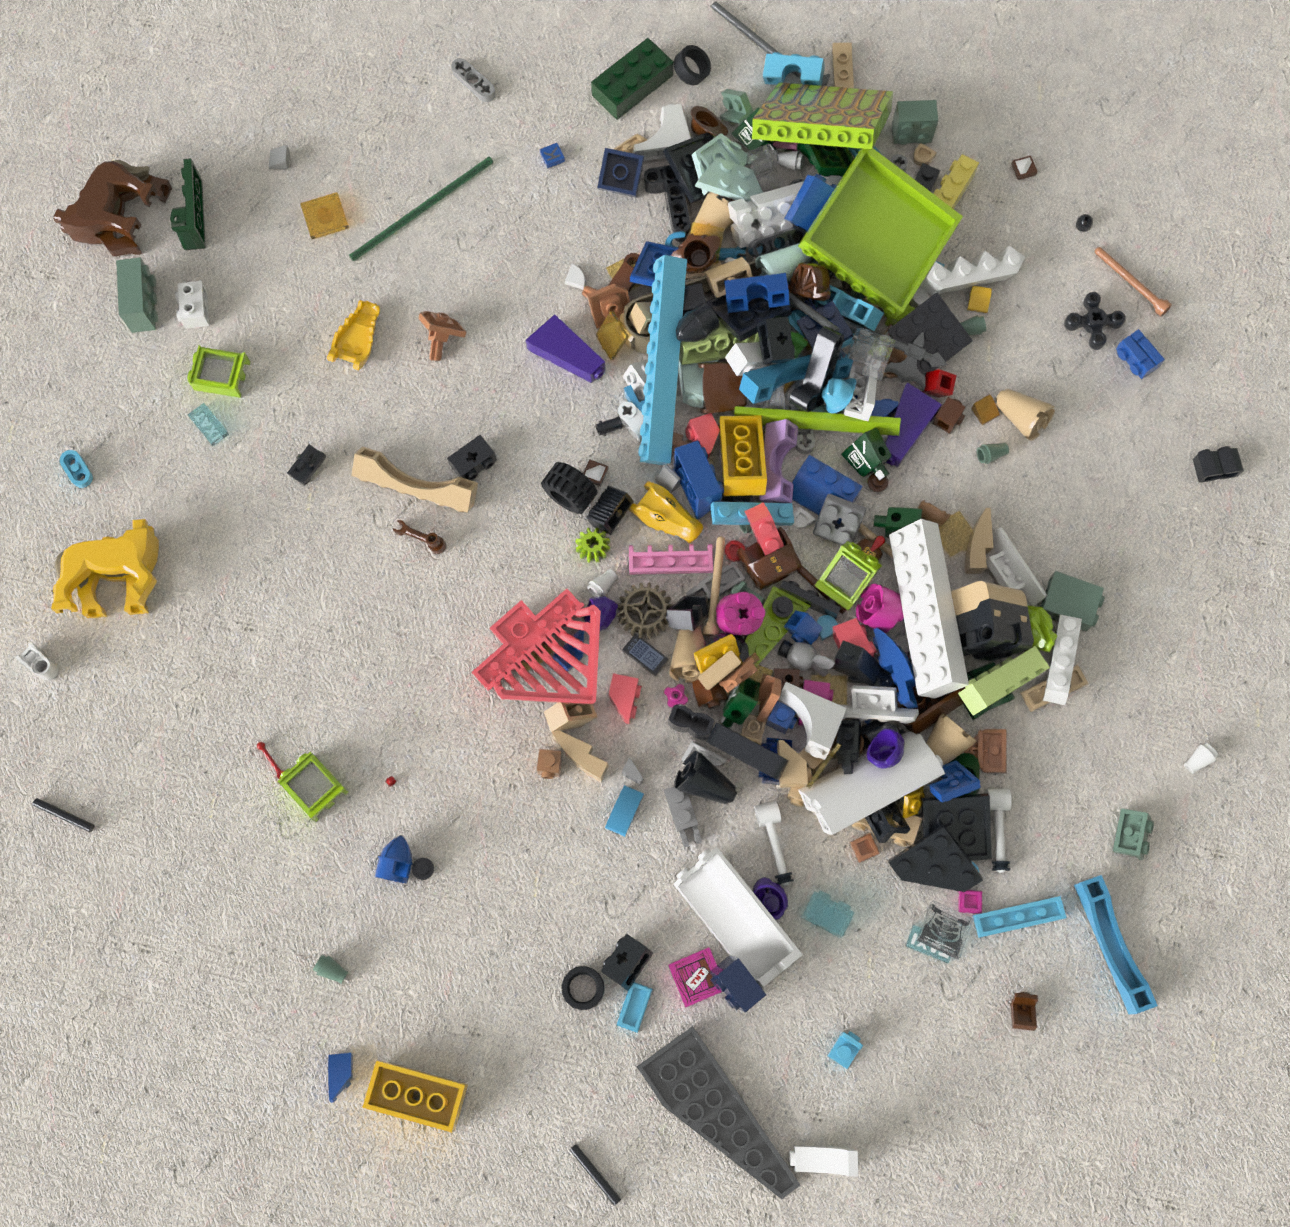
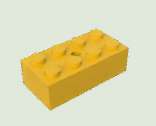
M761 415L720 416L719 438L723 495H765L767 473Z
M377 1060L362 1108L452 1133L456 1130L468 1084ZM415 1091L420 1092V1100L414 1099L413 1094Z

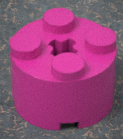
M871 584L863 591L860 596L863 598L861 605L857 604L856 617L859 622L888 633L897 622L903 620L904 615L900 593L877 584Z
M738 592L726 595L719 601L716 607V621L719 628L726 634L734 636L749 635L759 629L766 612L762 603L755 595L748 592Z

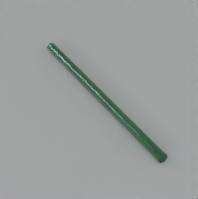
M490 156L485 158L349 254L350 259L354 262L493 163Z

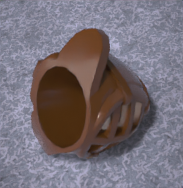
M691 233L687 235V239L678 246V250L674 251L671 256L687 259L686 271L688 273H705L717 261L716 251L720 247V238L716 235L708 237L707 235H694Z
M815 263L798 264L791 278V284L788 283L789 292L823 302L831 297V292H829L831 288L827 268Z

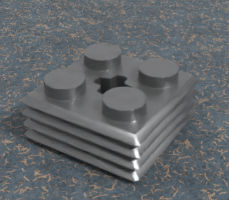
M828 494L817 519L813 534L840 545L847 541L854 542L867 509ZM838 518L842 519L841 524L837 523L836 520H838Z

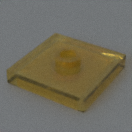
M338 192L300 203L311 239L349 229Z

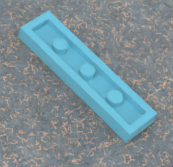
M712 502V524L750 525L744 511L761 503ZM764 503L775 525L792 526L794 524L792 503Z
M1061 896L973 915L978 938L1067 918Z

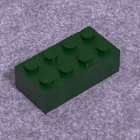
M646 38L591 81L592 96L618 120L673 76L674 61L654 42Z

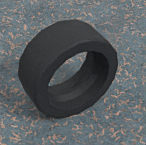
M687 45L675 56L674 69L683 82L693 86L698 85L710 74L711 62L708 55L700 47ZM685 57L694 60L699 68V74L693 72L688 67Z
M579 966L570 970L565 975L561 985L565 1001L572 1008L578 1010H589L597 1006L602 1000L605 991L601 975L593 968L587 966ZM578 975H588L596 983V993L589 1001H577L570 993L571 981Z

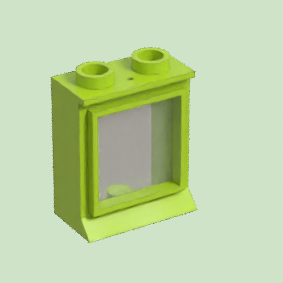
M198 345L197 352L193 354L192 370L188 372L187 380L193 390L241 398L242 394L238 389L239 381H245L246 375L243 371L244 364L250 365V360L245 352L235 353Z
M847 541L841 546L814 586L849 611L856 604L882 565L878 563L877 558L864 553L859 545Z
M310 751L308 754L304 753L296 761L297 764L291 769L288 768L283 771L277 782L313 821L317 822L319 820L317 815L324 808L330 809L334 805L333 800L341 793L346 795L348 791Z

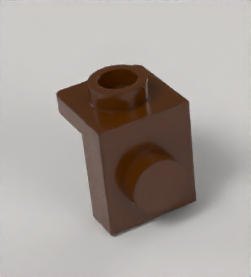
M1028 992L1015 993L1010 1003L1013 1029L1036 1030L1035 1006L1038 1002V995H1032Z

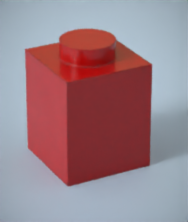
M940 369L927 372L925 376L926 386L922 392L938 398L953 395L957 375Z

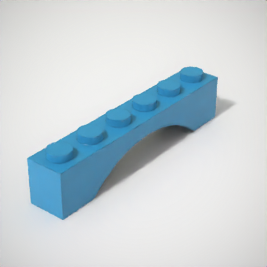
M847 354L844 358L841 356V360L837 361L832 378L844 379L849 376L853 360ZM811 355L796 358L786 363H778L744 372L739 390L753 404L770 400L775 390L783 384L805 378Z
M1102 875L1075 884L1076 892L1128 1014H1138L1157 1007L1158 1005L1148 982L1136 966L1123 940L1114 914L1111 896Z

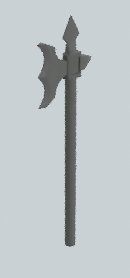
M715 1L712 4V9L768 54L778 52L718 2ZM791 72L799 79L801 78L799 72ZM830 74L823 75L822 86H827Z
M789 302L790 305L788 306L798 309L796 306ZM845 320L851 331L903 351L904 355H907L906 359L902 362H890L882 369L881 374L893 372L898 375L902 383L910 380L915 381L924 391L926 386L925 376L917 369V360L921 361L923 359L928 361L931 367L948 365L938 352L935 354L925 352L926 349L923 348V332L913 341V344H905Z

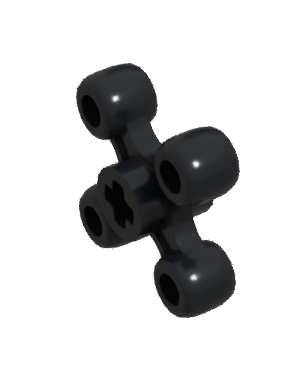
M1089 292L1083 300V305L1088 310V313L1083 316L1074 312L1070 313L1064 321V326L1069 331H1075L1080 327H1084L1087 332L1091 333L1089 346L1094 350H1100L1107 341L1102 328L1110 326L1113 329H1118L1123 326L1126 316L1122 311L1118 310L1111 314H1106L1104 310L1099 308L1101 302L1100 295L1097 292Z

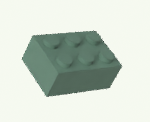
M141 257L116 260L119 316L132 333L156 330L155 322H158V314L155 310L157 296L154 292V287L156 286L154 274L150 273L148 265H145Z

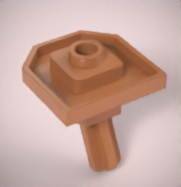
M615 283L599 290L585 286L582 291V295L588 299L596 328L619 320L620 314L625 313L624 306L630 302L627 289Z
M424 311L419 314L418 319L429 330L428 340L431 341L429 358L432 361H441L443 342H447L449 335L465 338L466 331L455 319L450 318L445 313Z

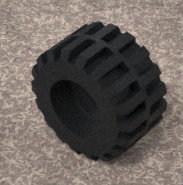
M556 462L541 481L544 491L551 499L568 511L577 514H583L598 494L595 485L586 475L575 467L563 462Z

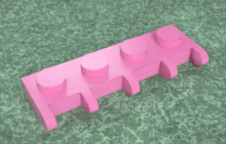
M689 544V551H673V545H668V551L652 552V545H648V552H634L633 545H629V575L713 573L712 544H708V551H694L693 544Z

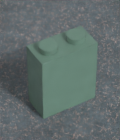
M1055 571L1050 576L1045 591L1047 596L1042 601L1040 607H1044V610L1051 616V619L1059 621L1060 615L1082 619L1080 630L1087 632L1092 626L1095 627L1099 615L1096 613L1098 607L1101 608L1105 596L1102 595L1104 588Z

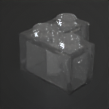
M770 144L747 152L746 167L753 170L763 192L785 187L784 179L779 177L777 173L778 154L775 150H772Z
M857 327L847 358L865 364L862 375L881 381L896 340L887 335H879L868 329Z

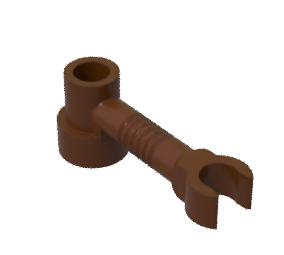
M397 520L402 525L400 530L392 528L399 536L408 535L425 542L434 554H441L446 549V542L442 537L437 536L436 533L425 534L410 528L402 520Z

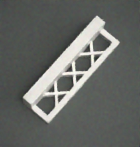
M871 357L867 368L852 364L848 379H856L861 388L855 387L853 398L845 407L844 415L869 421L875 405L879 358ZM854 395H857V396L860 397L861 399L857 400V399L854 397ZM856 407V408H857L858 410H860V411L853 410V409H850V408Z

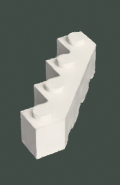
M1009 246L1001 251L996 258L984 251L974 258L972 263L960 256L951 262L947 269L935 261L919 288L932 296L936 292L940 295L941 293L959 291L972 286L1006 281L1019 271L1025 256Z

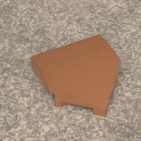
M753 653L718 683L729 693L758 671L754 664L760 658L756 653Z
M764 673L760 682L758 701L761 703L756 720L763 723L781 695V680Z
M984 729L983 731H978V734L974 737L976 740L975 744L964 751V753L975 755L979 760L980 769L984 773L1007 774V730Z

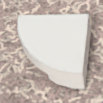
M571 264L565 284L583 289L585 287L583 272L577 266Z
M799 507L793 514L794 524L790 527L797 529L809 527L816 521V518Z

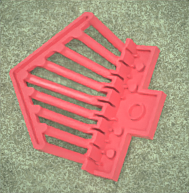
M565 589L536 616L521 600L489 628L503 645L475 668L472 674L488 692L494 687L497 695L502 700L594 704L597 693L601 611L595 605L584 608V603H580L568 589ZM590 615V623L572 619ZM561 627L586 631L589 634V644L568 634ZM552 635L584 652L588 656V666L561 647ZM544 643L582 673L587 679V688L556 662L542 647V644ZM534 652L579 694H571L531 654ZM522 662H526L557 693L547 692L545 687L525 669ZM515 670L536 692L525 691L523 686L514 678L511 671ZM505 679L514 690H505L501 680Z

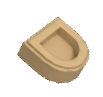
M920 143L914 151L913 161L918 166H922L923 163L929 165L937 152Z

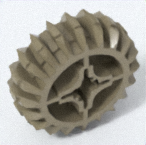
M650 582L647 584V587H643V583H639L638 589L635 585H632V592L626 589L624 591L625 596L619 597L622 603L618 604L620 611L617 612V617L621 618L619 620L620 625L626 624L624 631L632 629L631 636L638 632L639 638H642L643 634H647L648 639L651 638L652 632L655 636H659L658 629L663 632L666 631L665 625H669L666 620V613L673 604L669 603L671 601L670 596L664 597L666 595L665 590L658 592V585L652 589ZM643 597L641 602L631 604L636 598ZM650 598H654L655 600H657L660 603L662 609H658L657 606H653L650 603ZM647 603L648 611L646 612L643 619L642 611ZM628 612L637 615L640 618V623L634 622L629 617ZM657 616L660 617L656 622L646 625L649 619L657 618Z

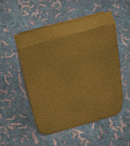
M990 394L975 402L971 408L982 425L1000 415Z

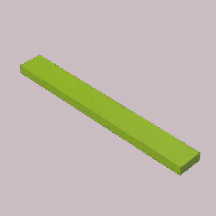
M735 406L734 411L735 416L761 415L762 426H766V423L787 419L797 425L798 429L865 433L873 428H877L881 435L899 436L901 418L870 416L869 421L839 413Z

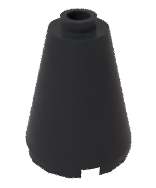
M693 751L683 762L686 765L683 771L679 770L676 775L674 787L681 792L721 804L731 803L737 795V791H735L736 786L701 752Z

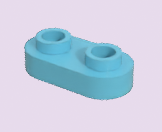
M67 450L62 453L59 460L60 465L70 481L79 488L90 485L93 475L78 452Z

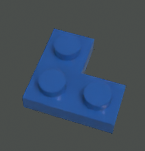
M957 761L943 765L942 768L945 774L940 776L943 780L930 784V792L941 802L950 801L955 797L981 788L980 780Z

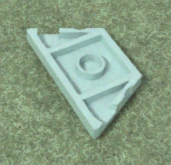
M719 134L692 154V158L699 179L717 157L745 166L756 155L752 152L750 154L741 150V145L730 141L723 134ZM702 189V193H703L704 195L707 194L708 192H710V191H707V190Z
M718 157L695 184V187L733 200L743 198L746 202L751 201L750 196L763 193L752 169Z

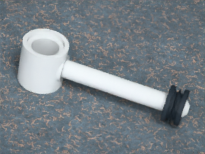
M986 789L985 793H988L990 796V811H994L996 861H992V864H994L992 871L1004 873L1005 871H1010V868H1008L1010 861H1005L1003 811H1010L1011 792L1010 789Z
M776 801L755 805L754 809L759 827L766 826L779 874L775 876V879H778L776 880L778 881L777 884L788 885L794 879H791L790 876L792 872L787 873L775 826L776 823L781 822L778 804Z

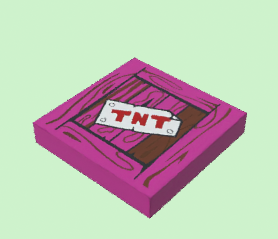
M709 947L668 965L685 1008L722 992L710 980L713 977L710 971L717 964Z

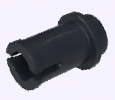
M619 416L604 422L599 421L596 424L599 436H606V433L623 428Z

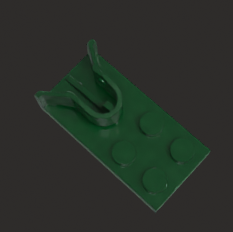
M797 143V150L802 152L809 159V162L816 167L819 175L824 177H843L854 160L847 147Z
M183 159L184 167L181 168V174L184 180L182 193L185 197V207L172 209L170 215L171 228L177 233L184 250L205 249L203 181L192 159Z

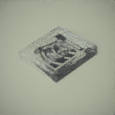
M932 900L916 941L959 960L974 919Z

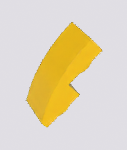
M924 785L904 796V818H909L918 813L922 806L921 798H925L923 793Z

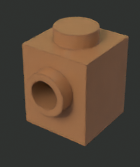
M539 749L538 775L545 779L560 777L561 751Z

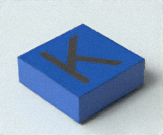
M558 143L539 149L547 169L565 162V157Z

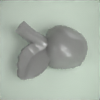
M802 642L794 643L787 654L788 661L796 669L807 671L812 667L822 677H825L828 674V669L835 665L833 660L817 655V651L813 646Z

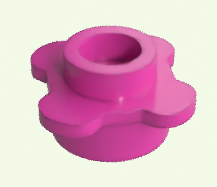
M678 684L674 688L667 687L664 690L669 707L685 705L688 702V698L684 694L685 687L682 684Z

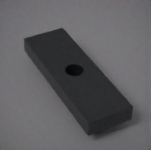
M794 581L782 582L780 590L810 605L809 608L823 615H830L835 620L837 619L841 608L836 601L822 599L815 591L801 589L800 585Z

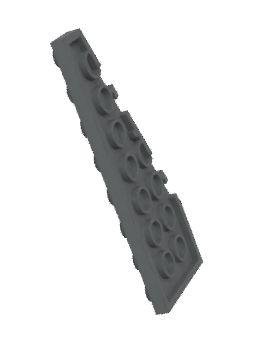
M693 1026L636 1066L663 1107L779 1198L783 1199L800 1186L798 1180Z

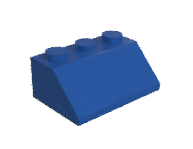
M699 441L675 448L673 468L680 477V485L696 519L702 518L711 510L712 502H721L722 493H724L722 483L717 481L715 477L714 466L709 464L707 460L706 449L704 447L701 448Z
M809 455L792 482V500L819 516L828 494L855 503L863 486ZM838 518V520H836L838 524L842 523L841 518Z

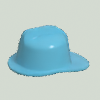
M831 378L828 381V384L825 385L822 391V398L826 403V410L829 413H837L850 403L857 380L850 378L844 381Z

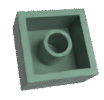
M937 100L897 101L892 120L893 144L932 143L938 124Z

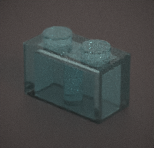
M820 890L818 893L814 891L801 918L842 938L855 912L851 911V906L839 901V903L830 900L831 896Z

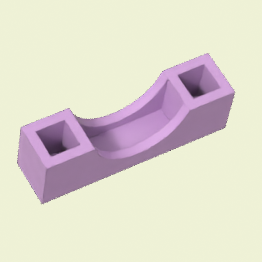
M787 419L766 423L764 451L767 485L766 494L760 495V501L764 503H792L793 483L784 479L781 467L786 454L797 445L798 426Z

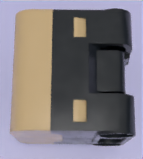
M977 581L951 591L963 656L972 654L977 660L990 662L1012 656L1032 647L1034 638L1026 596L1023 591L983 581Z

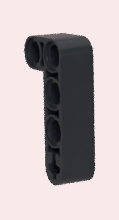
M670 165L649 168L644 173V189L650 194L665 192L672 233L685 232V237L675 239L678 242H684L690 231V218L685 192Z
M827 326L821 328L816 338L803 384L796 387L789 398L790 404L805 412H810L823 404L822 391L833 377L844 342V335Z
M717 722L706 741L777 780H780L789 762L788 759Z

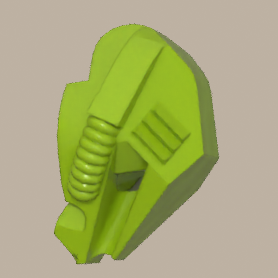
M1027 605L1034 638L1031 648L1036 646L1038 651L1041 650L1048 653L1057 638V634L1052 631L1051 616L1044 610V607Z

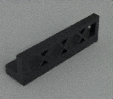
M895 802L865 817L879 843H886L894 833L907 834L911 830Z

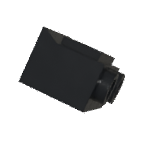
M683 596L667 610L666 620L669 623V627L677 630L689 629L694 631L709 616L708 597Z

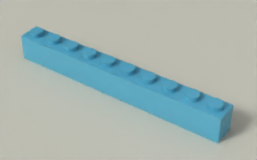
M663 255L656 259L653 267L655 281L652 284V293L654 294L650 306L652 319L648 328L650 342L647 345V354L649 355L648 363L645 367L647 380L643 389L645 403L642 406V415L644 417L640 428L642 441L638 451L640 462L656 465L671 463L681 342L676 338V328L683 317L687 259Z

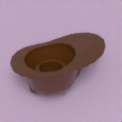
M695 106L691 109V129L697 136L707 132L717 136L719 134L724 136L728 134L727 127L712 111L702 106Z

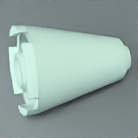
M798 243L757 257L755 265L757 269L761 268L762 274L760 276L786 273L787 282L789 283L798 264L809 263L812 257L805 255L802 249L798 247Z

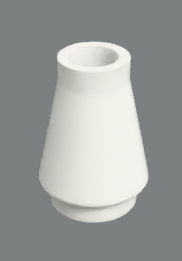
M800 151L777 152L774 162L797 171V169H802L804 154L800 153Z
M609 569L604 574L590 581L587 589L593 597L605 596L615 580L618 579V576L613 570Z
M1208 743L1199 745L1184 766L1189 772L1194 774L1215 762L1218 753Z

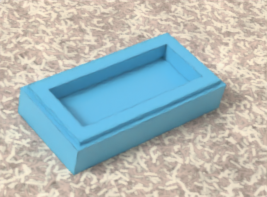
M634 982L628 990L616 1025L638 1033L653 989Z

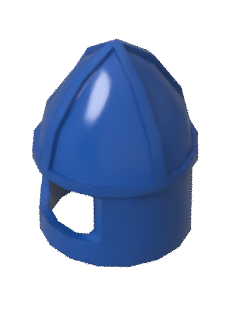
M399 835L391 840L383 848L380 856H378L379 860L375 877L407 884L411 865H413L412 853L405 838Z

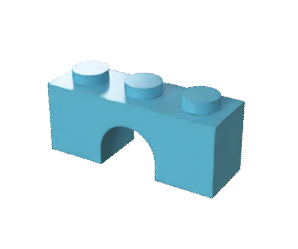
M778 52L766 54L763 70L765 84L777 85L779 82L784 83L785 77L789 73L799 72L801 74V84L822 86L825 70L824 59L815 55L802 57L799 54L789 56Z
M831 285V290L829 291L831 292V297L824 302L817 300L823 306L833 301L842 316L872 331H875L884 314L876 307L856 299Z

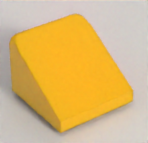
M972 286L969 293L967 310L987 313L992 289Z

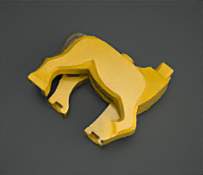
M146 519L133 520V530H126L121 537H103L102 540L72 544L65 551L61 552L55 561L58 581L51 590L54 593L51 609L57 614L63 613V609L78 612L77 606L72 599V592L77 588L82 604L83 616L88 619L107 617L105 609L100 606L96 598V588L101 578L112 582L126 581L124 611L129 615L149 613L145 602L157 583L152 571L156 565L159 551V540L154 535V528L148 526Z

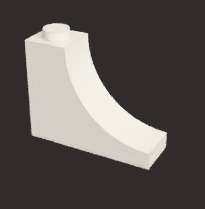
M681 104L662 106L660 129L649 140L634 144L633 154L644 156V161L666 158L663 153L665 148L691 139Z
M786 682L778 700L791 707L802 720L807 736L804 751L810 753L813 757L825 760L847 708Z
M794 1145V1151L789 1153L790 1166H794V1171L832 1173L858 1177V1151L849 1146Z

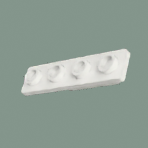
M1000 527L992 533L993 549L997 554L987 558L986 565L1001 586L1023 591L1031 606H1036L1046 598L1047 594L1004 530Z
M854 685L852 687V705H840L847 708L843 719L849 717L860 719V721L878 719L880 722L896 720L901 723H911L915 721L919 714L918 709L897 708V689L893 687Z

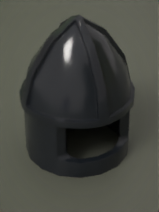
M701 303L691 311L686 312L676 328L677 340L681 342L705 340L720 327L717 315L706 303Z

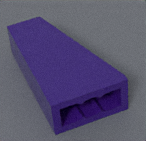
M555 314L526 339V346L530 352L590 383L595 379H600L605 373V361Z
M908 382L904 387L894 416L895 418H901L899 436L888 435L885 443L891 453V458L886 463L897 468L935 418L942 405Z

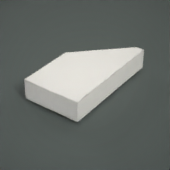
M691 741L682 758V762H684L689 754L697 751L701 752L715 767L727 762V759Z

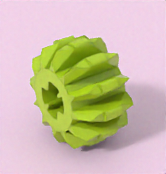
M596 527L594 532L587 528V534L584 532L579 533L580 538L576 539L575 542L578 545L576 552L580 553L581 559L587 557V562L590 563L592 558H595L596 563H598L599 556L604 559L607 557L605 552L610 551V546H608L610 538H605V531L599 533V528Z

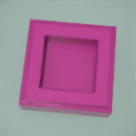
M959 891L958 913L981 914L982 891Z

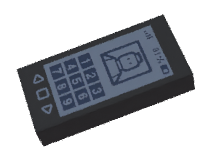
M636 633L622 649L624 653L655 677L669 661L666 656L644 639L639 638V635Z

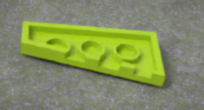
M775 586L772 587L763 604L766 613L761 626L754 633L747 635L745 639L749 648V656L756 653L760 658L754 664L755 667L788 632L784 626L795 610L806 612L810 607L807 603ZM781 596L789 598L793 603L792 613L785 618L776 616L772 611L773 601Z

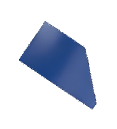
M577 631L573 637L584 642V631ZM568 643L563 646L566 651L579 661L583 658L584 652ZM553 654V659L567 672L573 668L572 665L558 654Z
M352 1053L328 1055L330 1103L337 1100L336 1097L352 1084L350 1082L353 1072Z

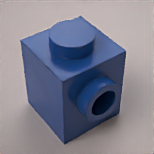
M795 610L784 626L792 634L791 638L795 642L812 645L818 639L823 629L808 613Z
M777 701L766 725L786 734L788 728L793 729L798 718L794 717L796 712L791 707Z

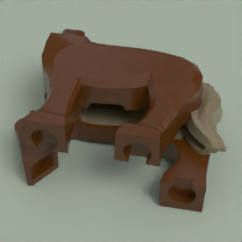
M122 160L103 162L90 175L84 189L80 191L79 199L74 204L67 206L65 211L57 209L53 220L61 224V231L68 234L73 241L87 244H104L110 254L115 257L125 254L139 255L142 252L134 242L136 236L133 235L135 229L139 230L142 224L137 217H124L125 202L139 196L143 203L150 208L152 204L149 201L151 195H157L160 201L166 203L172 186L169 180L150 175V167L148 166L135 167ZM116 232L123 234L124 236L117 239Z

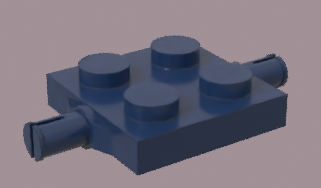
M811 298L804 302L840 329L839 333L844 335V342L853 337L852 331L833 301L818 308ZM806 315L797 320V325L813 350L817 335L823 326ZM842 349L840 351L838 360H841V356L842 358L846 356Z

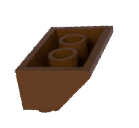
M914 686L913 691L918 707L913 709H918L919 714L915 721L902 724L908 731L916 735L936 723L942 713L946 716L964 704L958 693L965 688H960L937 698L919 696L917 688ZM897 698V708L908 709L903 704L901 705Z

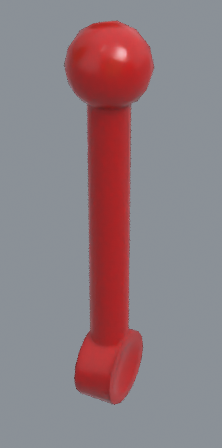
M259 742L257 748L262 750L276 770L277 778L280 779L283 771L280 770L266 750L265 743Z

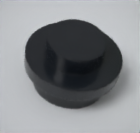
M778 597L772 603V611L780 618L788 617L793 611V603L787 597Z
M419 858L412 865V873L419 880H427L434 873V864L428 858Z

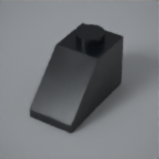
M843 640L835 657L834 670L874 685L882 668L880 664L864 648Z

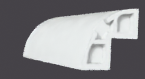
M908 731L901 735L905 741L904 755L897 765L891 768H878L867 760V754L858 758V762L853 763V774H844L842 767L798 791L806 809L815 812L823 831L833 835L944 775L942 759L938 755H934L920 734L916 735Z
M717 847L712 851L707 849L698 856L700 861L692 869L688 870L686 867L677 874L679 879L674 885L729 955L738 957L760 987L763 988L803 954Z

